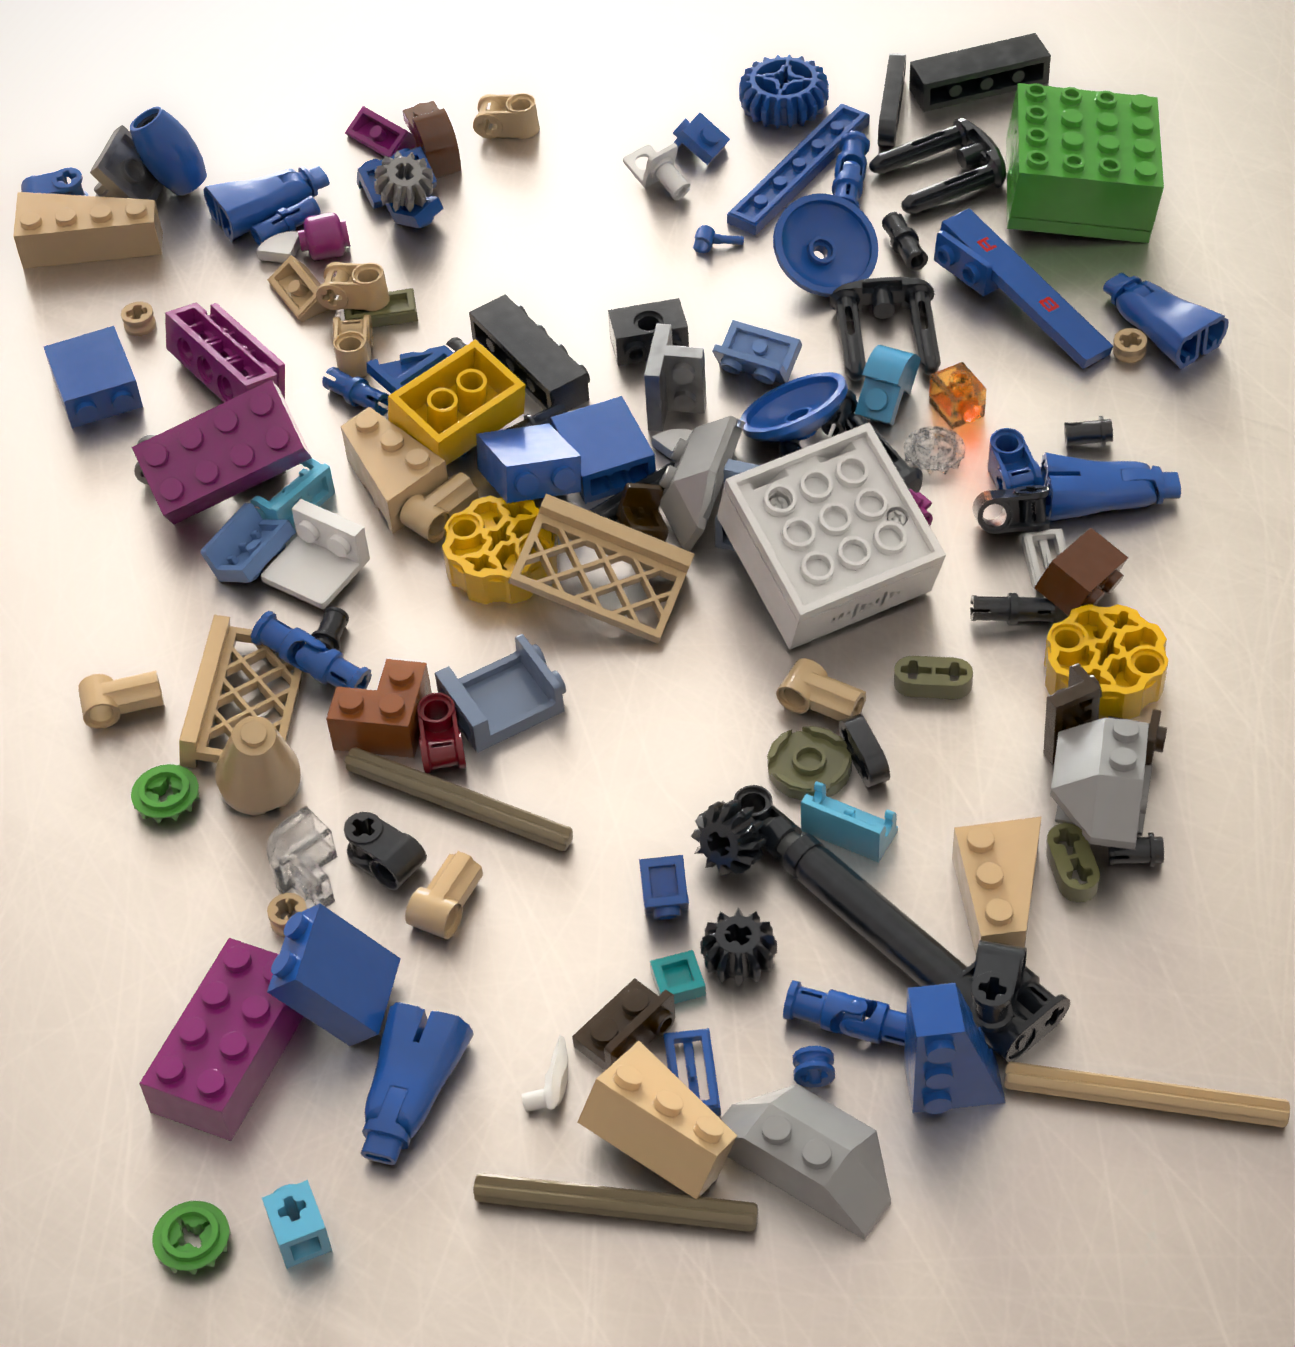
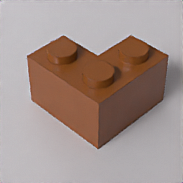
M386 659L377 690L336 686L326 718L333 750L349 752L351 748L357 747L378 755L414 758L421 736L417 706L424 696L432 693L427 663Z

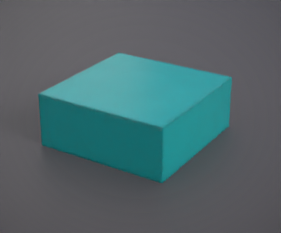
M693 950L650 961L651 973L659 995L664 990H668L674 995V1004L706 996V985Z

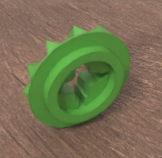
M174 764L160 765L147 770L136 780L131 791L134 809L139 811L143 819L151 817L158 824L168 817L177 821L179 814L183 811L192 812L193 802L200 799L199 784L196 776L189 769ZM171 785L173 795H169L166 801L161 802L159 796H163Z
M188 1201L172 1207L159 1219L153 1231L152 1244L160 1264H165L175 1274L180 1270L189 1271L195 1275L198 1269L207 1265L214 1267L215 1261L220 1254L227 1253V1242L231 1231L226 1216L217 1206L205 1201ZM185 1227L188 1232L191 1231L194 1235H199L201 1240L200 1248H197V1246L193 1247L190 1243L185 1244L182 1228Z

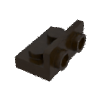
M1079 663L1069 667L1068 688L1059 689L1054 694L1047 696L1043 754L1052 765L1055 762L1058 732L1099 719V702L1102 697L1101 686L1095 676L1088 675Z
M634 978L572 1036L573 1046L605 1071L638 1041L646 1047L656 1036L661 1037L670 1030L675 1021L674 995L668 990H664L658 996Z

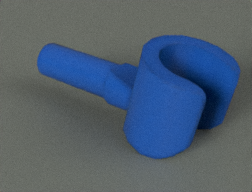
M702 225L696 231L693 249L698 253L704 254L711 250L713 244L743 245L744 236L716 234L711 226Z

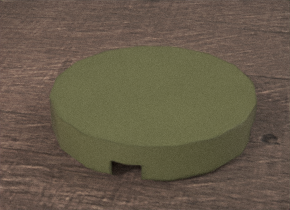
M805 726L802 727V731L792 733L791 729L782 733L771 744L767 754L768 775L775 788L789 798L802 800L806 794L814 797V784L816 781L826 785V796L830 797L837 794L849 780L852 771L851 753L847 750V744L843 738L829 729Z

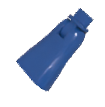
M319 165L310 169L301 166L298 167V172L293 168H289L254 179L205 186L203 192L211 217L218 226H222L225 235L233 242L249 232L251 226L274 216L275 211L279 208L284 207L287 209L308 196L314 198L318 195L319 189L330 185V180Z
M1119 273L1106 281L1103 286V291L1111 296V303L1117 307L1122 317L1145 333L1180 369L1195 362L1199 353L1207 355L1218 348L1226 335L1229 321L1225 318V315L1183 300L1145 280L1142 282L1138 276L1128 277L1124 273Z
M1047 452L1042 455L1040 469L1044 486L1049 488V496L1046 497V519H1049L1050 522L1105 511L1143 508L1154 503L1162 504L1164 499H1179L1181 497V484L1178 472H1162L1159 466L1152 465L1151 469L1148 464L1137 461H1093Z
M396 1002L390 1006L373 1081L365 1104V1125L362 1133L366 1140L361 1150V1155L364 1158L395 1165L401 1149H408L410 1139L415 1136L423 1125L439 1092L459 1063L474 1035L470 1025L462 1018L445 1012L431 1011L427 1019L425 1009L419 1006Z

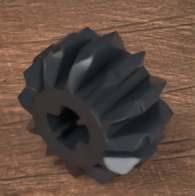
M739 799L730 800L727 803L717 801L710 805L706 811L699 814L695 820L698 828L694 830L691 837L700 843L694 854H704L707 857L705 868L717 865L720 876L728 875L731 872L741 874L762 858L764 853L761 847L766 844L769 838L759 832L765 821H755L752 818L754 807L742 809Z
M738 907L732 917L720 911L717 923L707 922L705 936L702 937L700 942V949L708 973L717 972V978H719L721 983L732 977L740 987L744 978L749 977L758 983L761 972H771L773 958L777 953V940L773 936V928L770 922H760L757 911L745 917Z

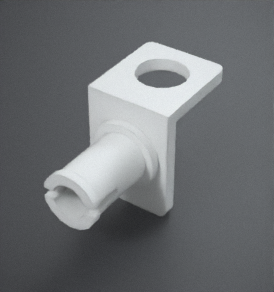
M675 143L657 152L650 144H647L623 157L625 166L644 188L660 181L674 200L684 197L690 190L691 184L674 167L678 146ZM641 157L648 158L645 170L640 169L636 165L637 159Z

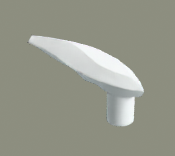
M559 1035L550 1068L545 1074L544 1089L522 1094V1102L526 1112L546 1107L548 1109H555L561 1103L566 1091L568 1076V1056L565 1037Z

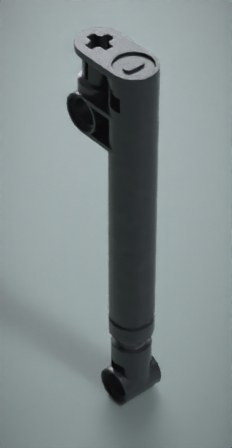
M749 785L736 792L733 800L739 799L742 809L754 807L752 818L755 821H765L762 828L759 829L761 834L769 838L763 848L777 859L783 857L782 866L787 872L798 879L802 885L920 987L956 983L971 1010L973 1000L971 985L975 962L967 967L832 851L825 848L813 835L806 834L801 836V828L773 805L772 796L767 789L758 785ZM1026 965L1022 986L1018 990L1013 1019L1010 1025L1005 1030L997 1033L983 1031L986 1044L1007 1062L1015 1061L1052 1031L1061 1022L1070 1007L1069 998L1063 994L1055 997L1039 983V976Z

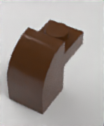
M434 100L403 109V120L415 138L416 148H422L436 179L462 171L457 138L444 108L439 109Z

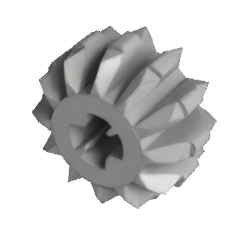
M397 150L394 159L385 156L382 160V165L377 166L375 170L376 181L374 189L376 194L381 195L383 205L393 203L395 212L400 206H405L409 212L413 209L414 204L423 207L424 203H426V197H430L433 192L432 169L427 168L425 158L414 160L413 152L407 157H403Z

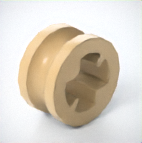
M133 302L122 309L121 318L124 322L125 331L129 335L143 336L155 329L156 320L153 316L152 306L146 302Z
M1125 328L1115 334L1113 339V355L1118 360L1135 363L1145 357L1147 336L1142 331L1134 328Z
M284 893L276 896L269 903L267 913L271 928L275 934L285 937L284 927L289 919L287 915L285 919H281V914L288 911L289 915H291L292 911L297 913L307 909L305 900L295 893Z

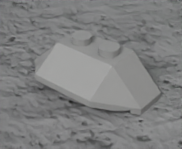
M728 416L695 427L687 440L680 438L670 456V459L676 461L674 467L669 465L659 485L665 488L660 507L682 549L689 552L706 528L724 480V467L728 459H732L746 422L736 417Z
M1102 718L1058 732L1050 796L1067 817L1082 829V835L1089 844L1135 850L1149 723L1129 719Z
M792 1085L732 1104L721 1118L737 1135L728 1158L860 1238L866 1239L890 1206L891 1197L877 1130L800 1085Z

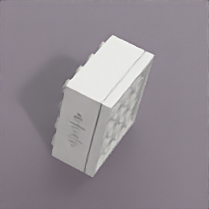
M870 422L725 480L717 518L789 650L932 591L946 553Z

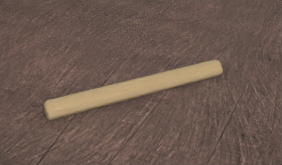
M1012 1061L1008 1062L1005 1068L1004 1086L1010 1090L1282 1128L1287 1126L1290 1117V1103L1286 1099Z

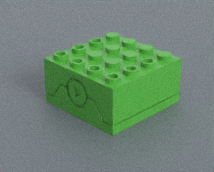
M1018 83L1006 137L1007 229L1149 243L1164 189L1158 97H1150L1144 94L1113 93L1106 90H1082L1075 87L1043 86L1037 83Z

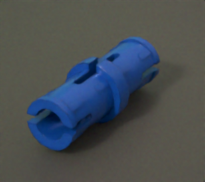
M308 196L287 209L284 207L279 208L275 211L274 216L251 226L250 231L253 239L260 246L265 240L274 235L296 231L297 227L304 224L306 217L321 214L316 200L312 196Z
M331 367L325 372L335 377L336 380L333 381L323 376V387L343 396L347 403L352 406L360 405L365 409L371 407L382 416L388 412L387 409L379 406L377 403L381 402L388 406L389 394L371 387L364 378L359 376L352 377L337 367Z

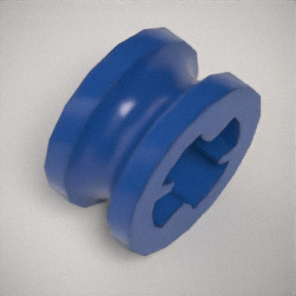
M806 1046L795 1051L793 1054V1065L795 1067L793 1070L794 1081L803 1087L818 1088L833 1082L835 1079V1068L832 1066L834 1064V1053L823 1046Z

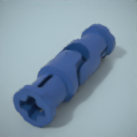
M850 131L842 135L839 142V149L842 152L836 159L832 194L850 201L860 209L858 199H860L863 193V182L867 168L865 155L869 152L870 141L864 133Z
M272 611L265 612L252 630V643L256 645L263 644L279 653L281 660L305 673H309L323 685L330 683L335 687L367 689L372 677L371 669L367 667L359 668L344 659L343 653L337 649L329 650L323 642L301 628L296 627L293 629L277 620L276 614Z
M792 980L784 1003L783 1019L792 1020L793 1018L806 1020L820 1024L822 1030L848 1035L875 1044L886 1041L905 1046L906 1013L890 1009V1005L887 1003L849 995L833 989L826 993L803 987L801 982Z

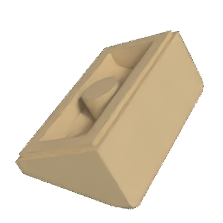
M292 255L267 279L301 322L331 310L322 306L316 298L317 289L321 285L303 263Z

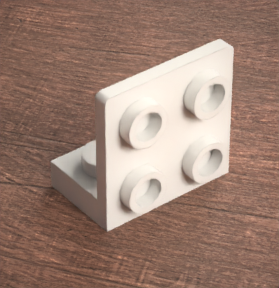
M300 499L291 508L297 537L261 573L262 582L320 609H324L370 560L365 528Z

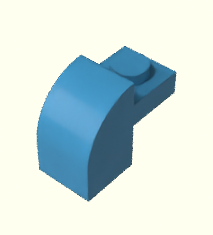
M877 345L870 354L862 374L865 377L855 414L893 426L903 393H911L921 358L910 352Z

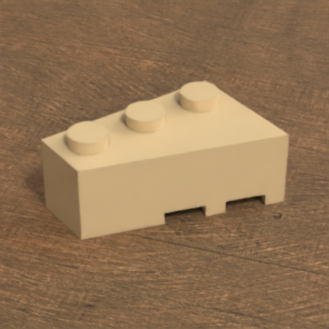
M371 407L366 408L341 426L348 462L364 488H367L370 492L376 508L384 515L392 534L396 533L405 526L400 521V513L405 502L416 494L426 497L448 480L445 460Z
M1042 816L954 827L952 861L975 955L980 940L1025 947Z
M640 1041L596 1078L577 1123L696 1200L718 1178L737 1138V1135Z

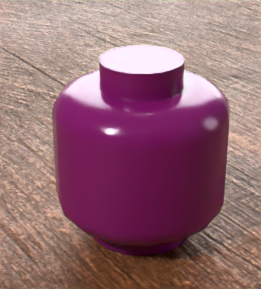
M334 212L306 217L304 220V230L297 231L301 252L309 251V255L314 261L342 257L346 251L345 247H351L346 220H340L339 216Z

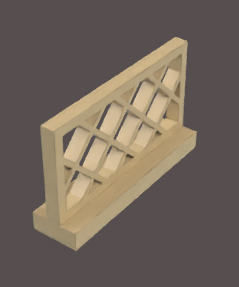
M546 494L508 583L658 644L695 554ZM541 528L557 534L562 544L544 550L538 539ZM583 546L595 550L599 560L581 565L574 549ZM534 547L536 553L530 555L531 550ZM566 552L573 568L555 574L548 558ZM541 561L548 577L534 580L521 575L524 566ZM620 561L632 565L636 575L618 580L611 564ZM603 567L611 583L593 589L585 573ZM578 576L585 592L575 596L564 592L560 581ZM661 576L673 581L674 585L671 591L656 596L648 579ZM640 582L648 599L630 604L623 588ZM615 591L622 608L613 611L603 608L597 597ZM667 601L663 610L660 603ZM652 606L659 619L656 629L640 623L635 612Z
M215 614L213 616L179 738L180 766L196 768L198 760L217 763L223 749L208 747L210 740L223 733L230 737L233 728L240 720L249 716H258L273 707L282 716V719L273 723V726L287 742L303 671L286 662L282 663L274 654L275 651L263 644H254L258 650L242 657L235 649L236 641L252 643V629L230 626V617ZM266 658L274 669L258 676L250 665ZM242 670L250 681L233 688L226 678ZM282 676L290 687L275 695L266 684ZM258 688L266 700L250 707L242 696ZM234 701L242 712L225 720L218 712V708Z

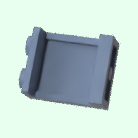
M523 634L515 637L516 651L459 679L450 666L434 673L438 693L446 694L452 698L455 705L458 727L477 753L564 712L562 694L566 693V686L561 675L556 670L551 672L546 665V660L540 647L537 644L531 645Z

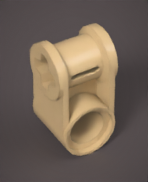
M528 93L485 94L480 97L477 104L479 113L473 119V129L477 135L487 139H527L539 132L540 125L536 100L533 95ZM488 103H491L490 109H487Z
M331 262L324 269V283L318 287L316 292L318 302L331 310L377 311L387 306L390 301L384 269L381 265L372 262Z
M364 315L363 319L341 320L340 317H334L333 346L337 368L352 377H366L368 375L366 363L371 360V348L373 347L371 316Z

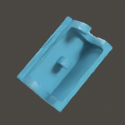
M313 458L304 461L301 465L310 470L303 468L299 472V476L271 500L268 501L261 496H255L250 502L260 508L256 509L263 520H289L293 528H295L291 508L300 499L320 507L335 494L330 466L325 463L321 464Z
M816 781L814 784V797L806 794L801 801V831L879 863L898 832V826H896L897 814L887 809L884 820L827 797L826 785Z

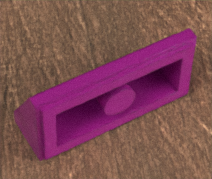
M365 106L361 107L345 131L347 136L383 157H391L397 150L405 148L411 150L416 146L415 138L409 131Z

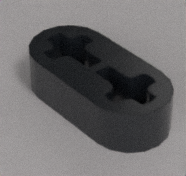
M858 714L840 720V736L847 744V750L851 753V760L867 787L889 781L890 769L886 756L863 715Z

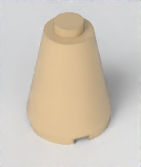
M249 716L243 718L235 725L217 762L215 778L222 797L230 807L244 814L262 815L266 814V811L277 807L279 809L284 807L294 798L300 785L301 771L296 754L273 724L266 718Z

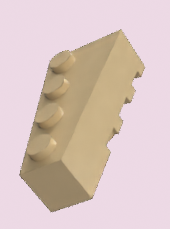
M17 192L13 238L23 269L162 255L163 231L155 200Z

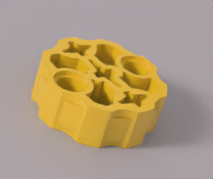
M491 495L473 500L470 506L463 511L454 513L444 526L446 538L442 545L447 577L452 586L458 587L467 593L468 599L486 605L492 602L515 604L528 600L533 595V593L508 583L539 513V508L535 506L533 500L507 503L503 498ZM541 528L538 539L543 549L546 550L558 546L557 534ZM534 547L532 548L530 555L536 553ZM558 555L548 558L555 574L558 572ZM541 561L524 566L521 575L534 580L548 577Z
M1088 604L1072 609L1070 616L1062 622L1054 623L1048 632L1044 666L1046 667L1045 686L1050 695L1059 689L1068 688L1069 667L1079 663L1088 675L1095 676L1101 686L1102 697L1099 702V719L1108 718V716L1123 719L1138 717L1144 707L1149 703L1157 702L1163 693L1169 662L1165 651L1167 638L1157 624L1149 623L1140 616L1137 610L1117 604L1111 607H1098Z

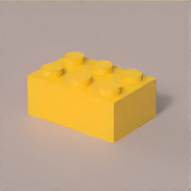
M475 339L388 396V420L445 460L446 465H448L477 445V433L498 431L524 414L526 384Z

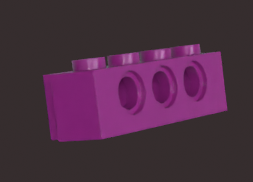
M197 302L165 312L166 349L223 402L270 380L276 384L285 399V363L218 303L210 305V315H207V311Z

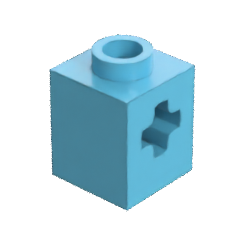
M308 1180L298 1184L284 1185L272 1194L262 1197L286 1269L332 1251L326 1227Z

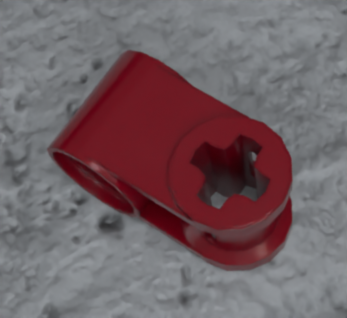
M431 693L424 696L417 706L421 735L419 743L424 773L431 774L433 769L458 766L460 769L467 768L462 735L458 729L455 705L452 698L443 693Z

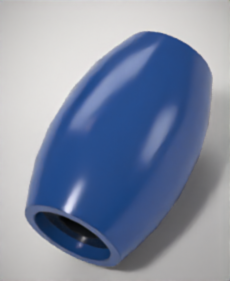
M155 106L145 110L131 122L129 129L140 159L149 172L163 186L174 194L182 196L191 193L203 184L207 178L203 156L193 137L177 118L162 107Z

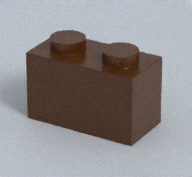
M1089 528L1051 561L1034 588L1066 615L1070 616L1072 609L1088 604L1096 606L1105 592L1109 594L1115 589L1124 577L1120 569L1128 557L1093 528Z

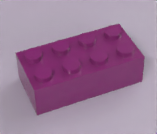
M272 380L132 447L163 516L174 525L312 458L281 391Z
M228 938L139 1083L150 1113L232 1141L304 1017L267 993L273 975L271 967L279 954Z

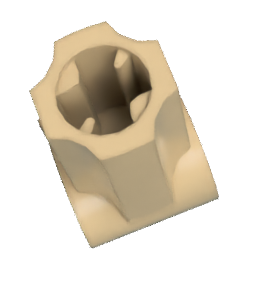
M464 473L454 474L426 497L420 494L410 497L402 507L400 521L423 538L436 543L445 537L444 526L448 519L454 513L461 512L469 507L473 500L479 499L478 489L474 486L470 477Z
M807 658L796 661L776 691L779 702L786 709L794 713L802 714L811 709L838 721L861 714L866 702V691L828 677L827 672L820 664Z
M156 670L115 680L105 674H92L81 680L78 685L83 721L91 728H107L114 725L119 720L121 714L164 705Z
M457 851L456 854H449L426 889L423 887L418 888L411 896L405 913L406 923L444 939L451 938L461 922L463 905L483 876L482 866L466 853Z

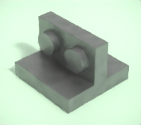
M123 124L120 125L111 134L89 172L98 181L93 189L96 193L95 196L150 199L156 202L164 186L149 172L140 159L130 131Z
M656 323L644 373L648 430L663 431L667 411L705 413L707 404L704 348L673 346L671 324Z

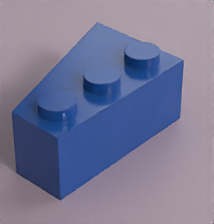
M956 983L907 988L904 1069L912 1113L927 1112L930 1114H940L950 1109L1006 1103L996 1055L993 1049H989L986 1044L984 1033L980 1027L976 1026L972 1012Z

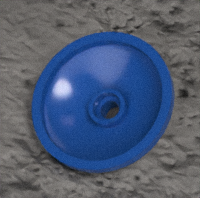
M818 193L806 195L795 200L779 217L773 234L774 253L782 271L798 287L819 296L830 297L833 291L843 284L868 279L875 269L878 260V239L872 223L856 205L836 195ZM814 251L822 253L824 258H818L814 254Z
M835 372L815 373L794 379L772 389L754 401L742 414L740 420L746 422L743 433L752 439L769 442H787L795 439L805 440L810 438L832 418L843 404L848 392L845 378Z

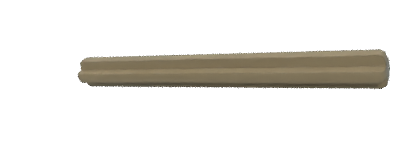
M351 748L349 754L345 757L346 769L350 772L557 850L566 851L573 840V829L569 826L360 748Z
M487 1173L477 1174L473 1187L474 1199L477 1202L749 1232L756 1229L758 1222V1205L754 1202L699 1197L696 1200L690 1195Z

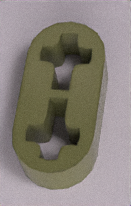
M906 656L901 658L894 667V687L900 694L907 697L961 699L967 696L972 689V666L960 658ZM917 674V679H909L908 675ZM950 676H958V681H951Z
M1061 823L1053 826L1048 832L1045 850L1058 889L1062 896L1069 901L1076 903L1087 902L1096 896L1100 881V871L1090 844L1082 835V829L1076 825ZM1066 841L1069 847H1073L1072 855H1068L1066 847L1063 844H1059V842ZM1074 870H1077L1081 881H1086V884H1079L1077 879H1072Z

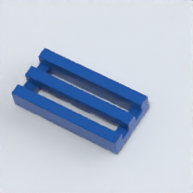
M709 1028L664 1033L668 1069L679 1079L674 1044L683 1043L689 1089L699 1099L692 1042L701 1041L709 1094L708 1100L701 1101L717 1116H721Z

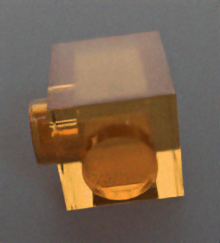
M963 362L930 374L929 403L952 429L974 422L985 416L987 388Z

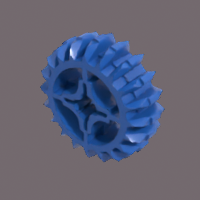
M777 54L772 59L764 57L762 62H753L752 67L746 68L744 75L740 77L739 102H741V107L744 109L746 116H752L753 122L762 121L764 127L770 124L775 125L777 129L780 126H788L791 129L794 124L804 126L806 120L815 121L816 115L823 114L824 107L827 106V100H829V81L827 80V75L823 73V67L816 66L814 60L805 61L804 56L792 58L791 54L787 57H780Z

